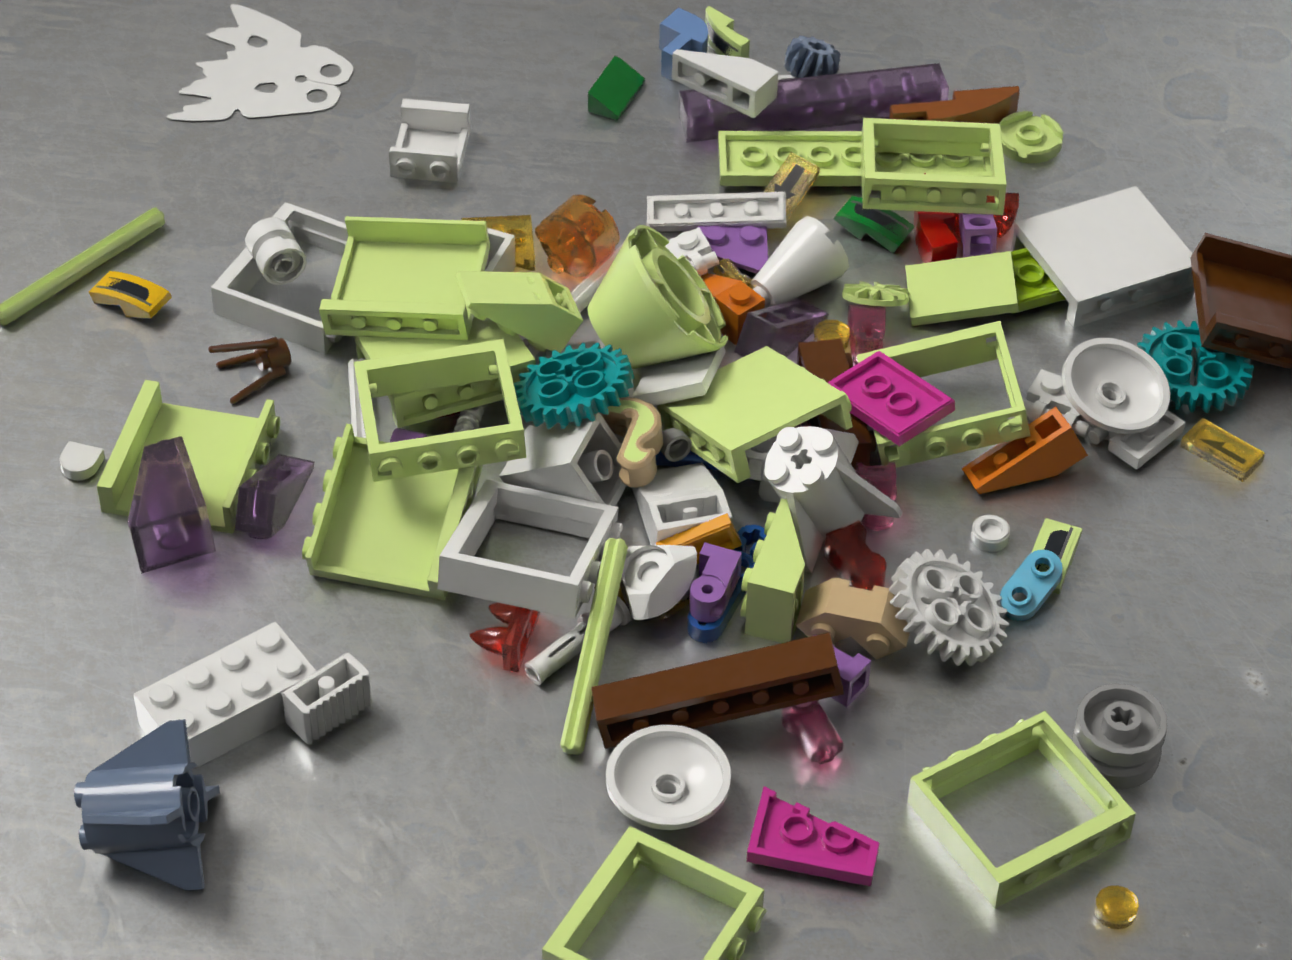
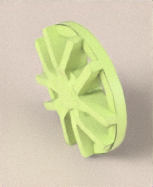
M859 281V284H844L842 297L847 301L862 305L901 306L909 302V289L901 288L900 285H882L879 282H874V286L867 282Z

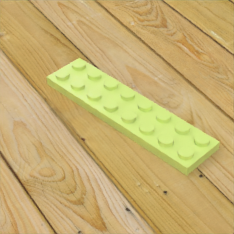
M718 131L720 186L771 187L775 186V184L781 186L796 164L805 168V171L794 186H862V131ZM874 138V144H878L877 138ZM981 143V149H989V143ZM875 152V172L992 177L990 157Z

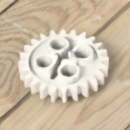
M926 549L922 554L916 551L910 558L907 557L891 577L894 583L889 588V591L896 596L890 603L895 607L901 608L895 617L907 621L908 624L903 630L905 632L914 631L917 634L915 638L916 644H920L923 641L927 643L928 654L931 655L935 650L940 651V657L944 662L952 656L955 664L958 666L964 660L970 666H973L978 660L983 663L1002 646L1001 642L1007 637L1004 630L1009 626V623L1002 619L1007 610L997 606L1002 597L991 594L989 591L994 584L992 582L983 583L980 580L983 572L981 570L975 573L970 571V562L968 560L963 565L959 564L957 555L954 553L949 559H946L944 552L940 549L935 555L929 549Z

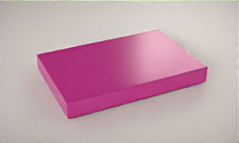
M877 351L828 382L831 386L846 393L852 405L851 414L898 446L903 445L955 411V400L881 351Z

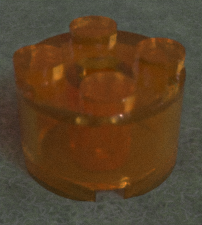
M580 194L571 196L535 228V234L548 256L547 263L558 274L565 272L576 277L586 276L616 250L615 246L619 243L620 239L618 227L606 209L600 212L593 206L596 201L591 197Z

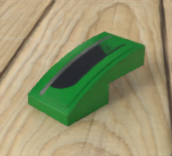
M852 196L833 218L858 239L861 240L867 233L892 253L898 249L915 227L891 210L863 209L862 198Z

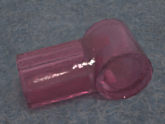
M819 700L782 708L781 722L783 727L795 734L811 762H817L819 765L833 761L834 757L843 751V741L821 707Z

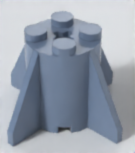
M186 719L165 722L90 771L86 776L85 782L76 783L74 800L76 806L81 808L83 825H81L79 830V842L83 850L92 849L95 854L107 856L184 890H195L205 887L200 849L205 833L197 834L199 822H207V801L220 794L219 785L205 786L202 774L193 775L192 769L197 767L195 762H190Z

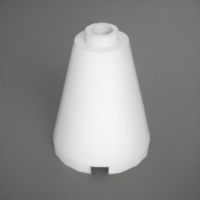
M806 216L799 220L751 281L752 289L765 299L766 307L774 309L842 277L849 269L848 257L839 240L834 243L831 242L825 235L830 230L816 218Z

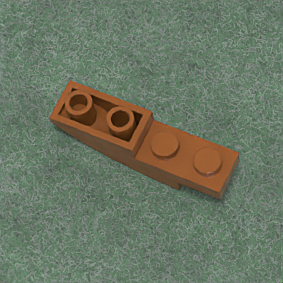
M1019 86L961 90L953 91L952 100L890 105L889 119L999 124L1003 118L1017 112L1020 89Z

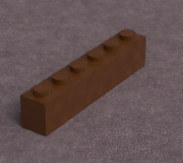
M830 632L591 687L596 721L605 749L616 747L630 734L651 726L679 725L695 729L844 694Z

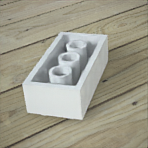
M275 621L134 693L139 725L148 734L169 720L186 719L190 762H195L197 767L192 769L193 771L286 722L284 720L286 717L284 716V702L281 693L315 673L316 670Z

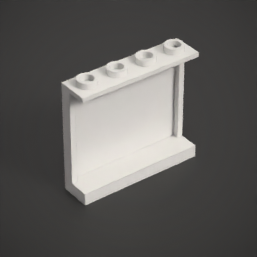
M1137 186L1015 222L1011 248L1013 251L1027 248L1067 299L1069 306L1066 319L1073 328L1194 290L1190 259L1193 253Z

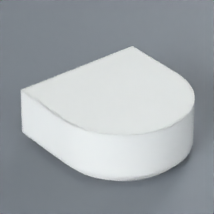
M68 441L59 458L63 475L68 479L77 481L92 477L105 459L104 449Z

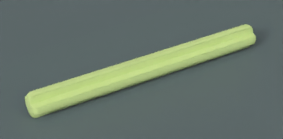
M157 208L149 209L0 303V325L6 326L162 227L165 224L162 211L160 212Z
M609 538L605 542L560 743L563 752L566 754L580 755L584 751L594 706L591 687L598 686L628 550L625 540L620 538Z

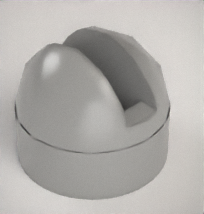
M676 428L666 429L663 432V446L660 451L669 461L676 462L688 455L692 443L683 431Z

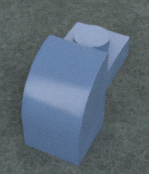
M677 8L660 23L661 76L671 81L673 80L672 58L673 52L676 49L707 53L708 27L706 23L698 16L681 8Z

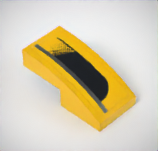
M109 271L89 291L94 303L120 305L125 317L152 318L172 298L168 290L151 281L116 271Z

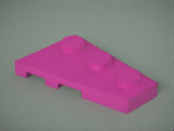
M765 786L763 787L747 850L746 862L871 886L879 852V842L836 821L828 823L810 814V808L798 802L793 806L777 798V792Z

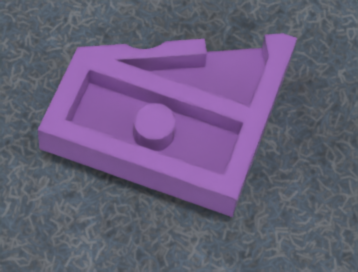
M697 226L710 244L712 252L715 251L719 265L725 270L738 274L740 268L757 274L768 260L767 226Z

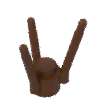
M272 337L266 340L221 344L208 348L210 353L256 349L253 353L219 361L216 363V367L220 369L255 360L261 371L267 370L269 372L231 397L229 400L231 404H236L274 378L286 375L284 367L290 366L292 360L288 345L283 338L277 339V337Z

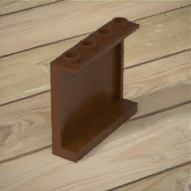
M1205 233L1190 257L1201 347L1292 369V255Z

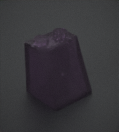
M182 436L144 446L127 521L141 574L216 552L207 507Z

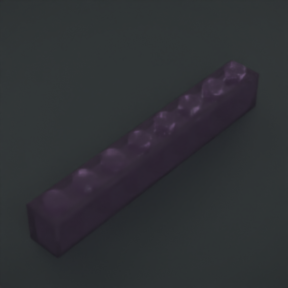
M939 63L778 80L777 98L755 118L694 89L683 90L679 93V119L686 142L718 139V131H795L863 123V118L889 119L890 105L948 100L949 86Z

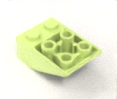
M458 271L455 275L461 289L460 292L467 304L466 308L472 315L481 320H485L486 317L493 320L507 334L512 336L519 334L527 338V341L533 347L542 352L548 349L561 353L583 322L569 288L539 272Z
M781 498L776 513L769 512L764 529L765 540H758L753 555L754 567L753 569L747 567L744 573L741 589L746 591L747 594H745L742 602L740 616L746 618L745 634L785 643L793 640L797 629L796 622L803 599L805 564L787 499Z

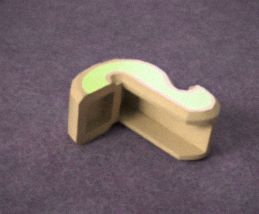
M619 398L620 406H609L608 415L600 414L614 434L625 437L616 458L621 466L618 474L619 478L629 487H643L649 484L657 473L655 455L659 453L663 446L661 414L652 404L638 398Z

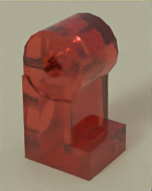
M859 520L827 533L824 558L842 579L850 580V587L873 591L874 585L885 586L887 563L884 557L876 552H872L867 546V529Z

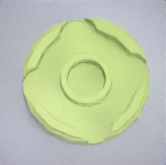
M1022 111L1012 113L1001 120L999 124L1003 154L1010 159L1032 164L1047 162L1056 157L1062 149L1063 130L1055 120L1047 115L1041 114V117L1032 116L1033 112Z

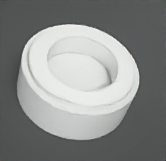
M983 515L973 522L971 540L977 548L986 552H997L1007 546L1010 526L1003 518L996 515Z

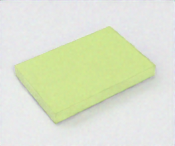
M1011 251L905 266L912 326L1019 312Z

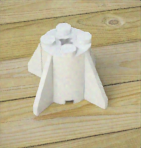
M811 426L786 427L778 433L777 441L772 445L765 461L762 474L764 481L760 483L758 494L763 501L780 503L781 498L787 499L805 564L804 572L812 573L824 539H834L842 536L840 531L850 525L852 528L857 526L864 514L901 518L903 511L899 505L857 475L852 467L851 462L859 443L854 434Z

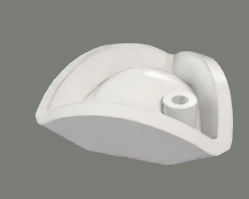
M680 545L628 547L620 588L633 619L645 620L659 616L673 608L683 598L691 585L696 570L697 552L695 547Z

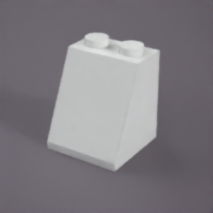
M600 413L595 414L596 420L593 422L585 418L582 419L580 426H576L574 422H569L565 429H561L560 423H556L551 429H547L545 422L538 427L529 425L524 432L527 458L508 461L499 477L506 484L616 506L627 486L618 476L621 466L616 458L621 448V443Z

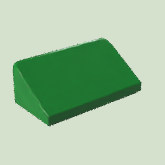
M614 56L588 92V112L618 121L644 85L645 78L624 60Z

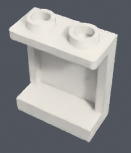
M403 98L401 104V127L395 147H391L389 150L390 177L458 183L471 130L470 104Z

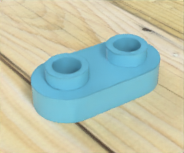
M1049 550L1032 552L1003 586L1000 592L1002 597L1000 607L1007 610L1005 615L1008 618L1016 621L1030 619L1058 586L1062 579L1063 567L1060 558L1055 553ZM1044 563L1050 569L1046 572H1040L1036 569V566ZM1016 593H1023L1027 598L1024 601L1018 602L1012 597Z

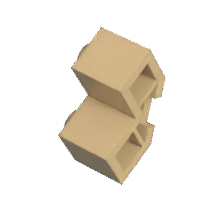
M834 577L805 590L796 626L808 637L830 632L832 643L834 644L851 636L876 660L907 646L910 632H905L903 629L908 623L906 620L895 617L901 608L891 605L890 601L896 595L891 593L889 588L874 585L873 591L850 587V580Z

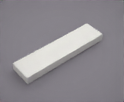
M761 192L647 196V226L657 232L691 231L696 229L697 226H767V229L786 228V193Z

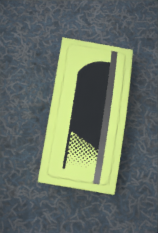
M710 6L705 9V23L708 27V43L711 48L719 55L749 58L750 40L733 31L734 20Z
M1045 518L1032 552L1049 550L1060 558L1063 567L1062 579L1053 591V593L1060 595L1083 529ZM1041 563L1036 566V569L1040 572H1046L1050 567L1047 564Z

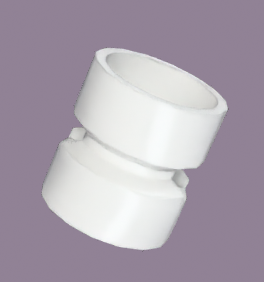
M272 217L262 219L255 223L247 232L245 238L246 246L267 282L274 285H283L292 282L302 274L307 264L306 256L284 220Z

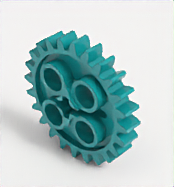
M1178 320L1175 328L1165 322L1162 330L1152 327L1151 334L1144 333L1142 341L1137 343V347L1149 354L1163 370L1170 388V400L1175 402V409L1177 410L1184 404L1188 405L1191 413H1194L1196 406H1201L1205 413H1209L1211 405L1222 411L1225 403L1234 406L1236 399H1243L1245 391L1249 390L1254 366L1250 365L1251 359L1201 347L1200 332L1196 321H1192L1191 326L1186 327L1181 320ZM1192 347L1196 348V359L1193 370L1195 376L1194 386L1190 384V374L1193 363V358L1191 356Z
M596 342L590 348H586L585 343H582L575 350L570 345L567 346L563 353L553 350L552 357L549 359L539 357L540 364L528 365L529 373H520L518 375L520 381L514 383L520 415L524 417L526 423L533 420L534 426L538 427L545 422L547 429H551L556 423H560L561 429H565L569 422H574L576 426H580L582 419L585 418L593 422L596 420L595 414L602 413L608 415L609 406H620L619 398L629 397L628 389L634 387L632 380L635 379L628 356L623 355L620 348L613 351L612 345L609 344L601 349L600 344Z

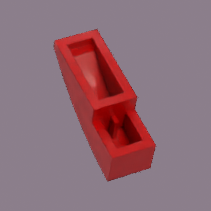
M914 211L913 225L915 227L913 230L915 242L923 263L956 259L958 240L953 235L956 217L954 213Z

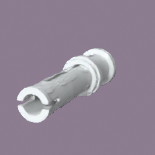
M618 596L610 632L617 626H625L631 621L628 607ZM589 612L582 613L574 628L524 664V671L533 683L537 685L542 684L546 678L581 652Z

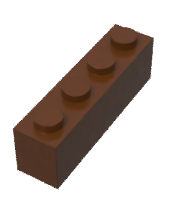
M841 338L798 343L797 365L804 367L818 378L824 379L826 383L853 367L852 355L850 352L845 353ZM851 413L853 427L847 430L822 414L810 419L812 427L854 434L859 443L851 465L854 470L869 469L870 453L876 452V438L873 430L868 431L866 423Z

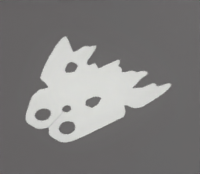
M231 4L230 8L238 27H220L214 32L206 33V36L231 44L235 47V50L226 52L228 59L197 62L196 65L204 69L202 73L206 78L193 81L190 86L184 87L179 91V94L197 95L211 99L200 104L183 106V112L169 114L166 117L180 121H217L231 117L236 109L247 118L326 110L333 107L341 95L336 85L346 83L351 77L354 68L348 60L327 47L311 45L301 48L302 34L292 27L254 9ZM251 36H259L267 40V45L256 48L250 46L248 40ZM333 64L341 68V73L335 77H325L320 73V70L325 65ZM297 76H305L307 80L299 83L296 82L295 78ZM263 83H275L278 86L273 93H264L255 89L256 86ZM316 89L323 90L328 95L326 100L319 103L310 102L306 96L308 92Z

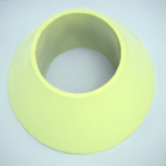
M638 225L630 231L588 305V315L594 330L605 346L612 345L613 351L620 348L623 355L628 356L632 369L719 350L727 343L728 337L726 335L722 337L720 329L726 326V323L712 293L686 257L682 255L677 259L665 247L669 240L653 228L645 225Z

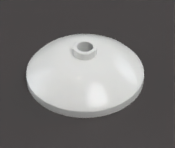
M1115 338L1087 340L1070 352L1063 365L1062 385L1069 402L1081 416L1102 429L1121 434H1134L1146 431L1162 419L1169 406L1170 388L1163 370L1149 354L1129 342Z
M656 725L630 734L615 747L606 767V786L615 806L629 819L655 829H684L706 821L723 806L730 791L731 768L723 750L707 735L685 726Z

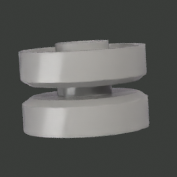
M1113 683L1099 686L1087 693L1079 704L1071 740L1114 789L1125 790L1139 787L1153 777L1159 766L1162 746L1167 733V715L1161 703L1149 692L1133 685Z

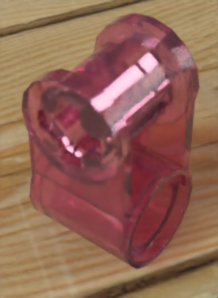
M849 304L847 329L848 337H850V352L853 363L858 364V354L883 349V339L886 331L885 307Z
M856 462L855 472L857 475L896 502L895 462H888L887 466H864L863 462ZM864 514L861 522L871 530L881 531L893 525L894 517Z

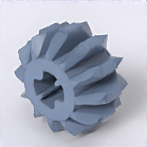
M806 36L793 38L785 53L784 68L790 72L792 77H798L801 79V82L806 81L811 85L817 83L823 86L826 83H832L834 76L837 75L840 68V52L834 49L832 44H827L824 40H818L813 36L810 38Z

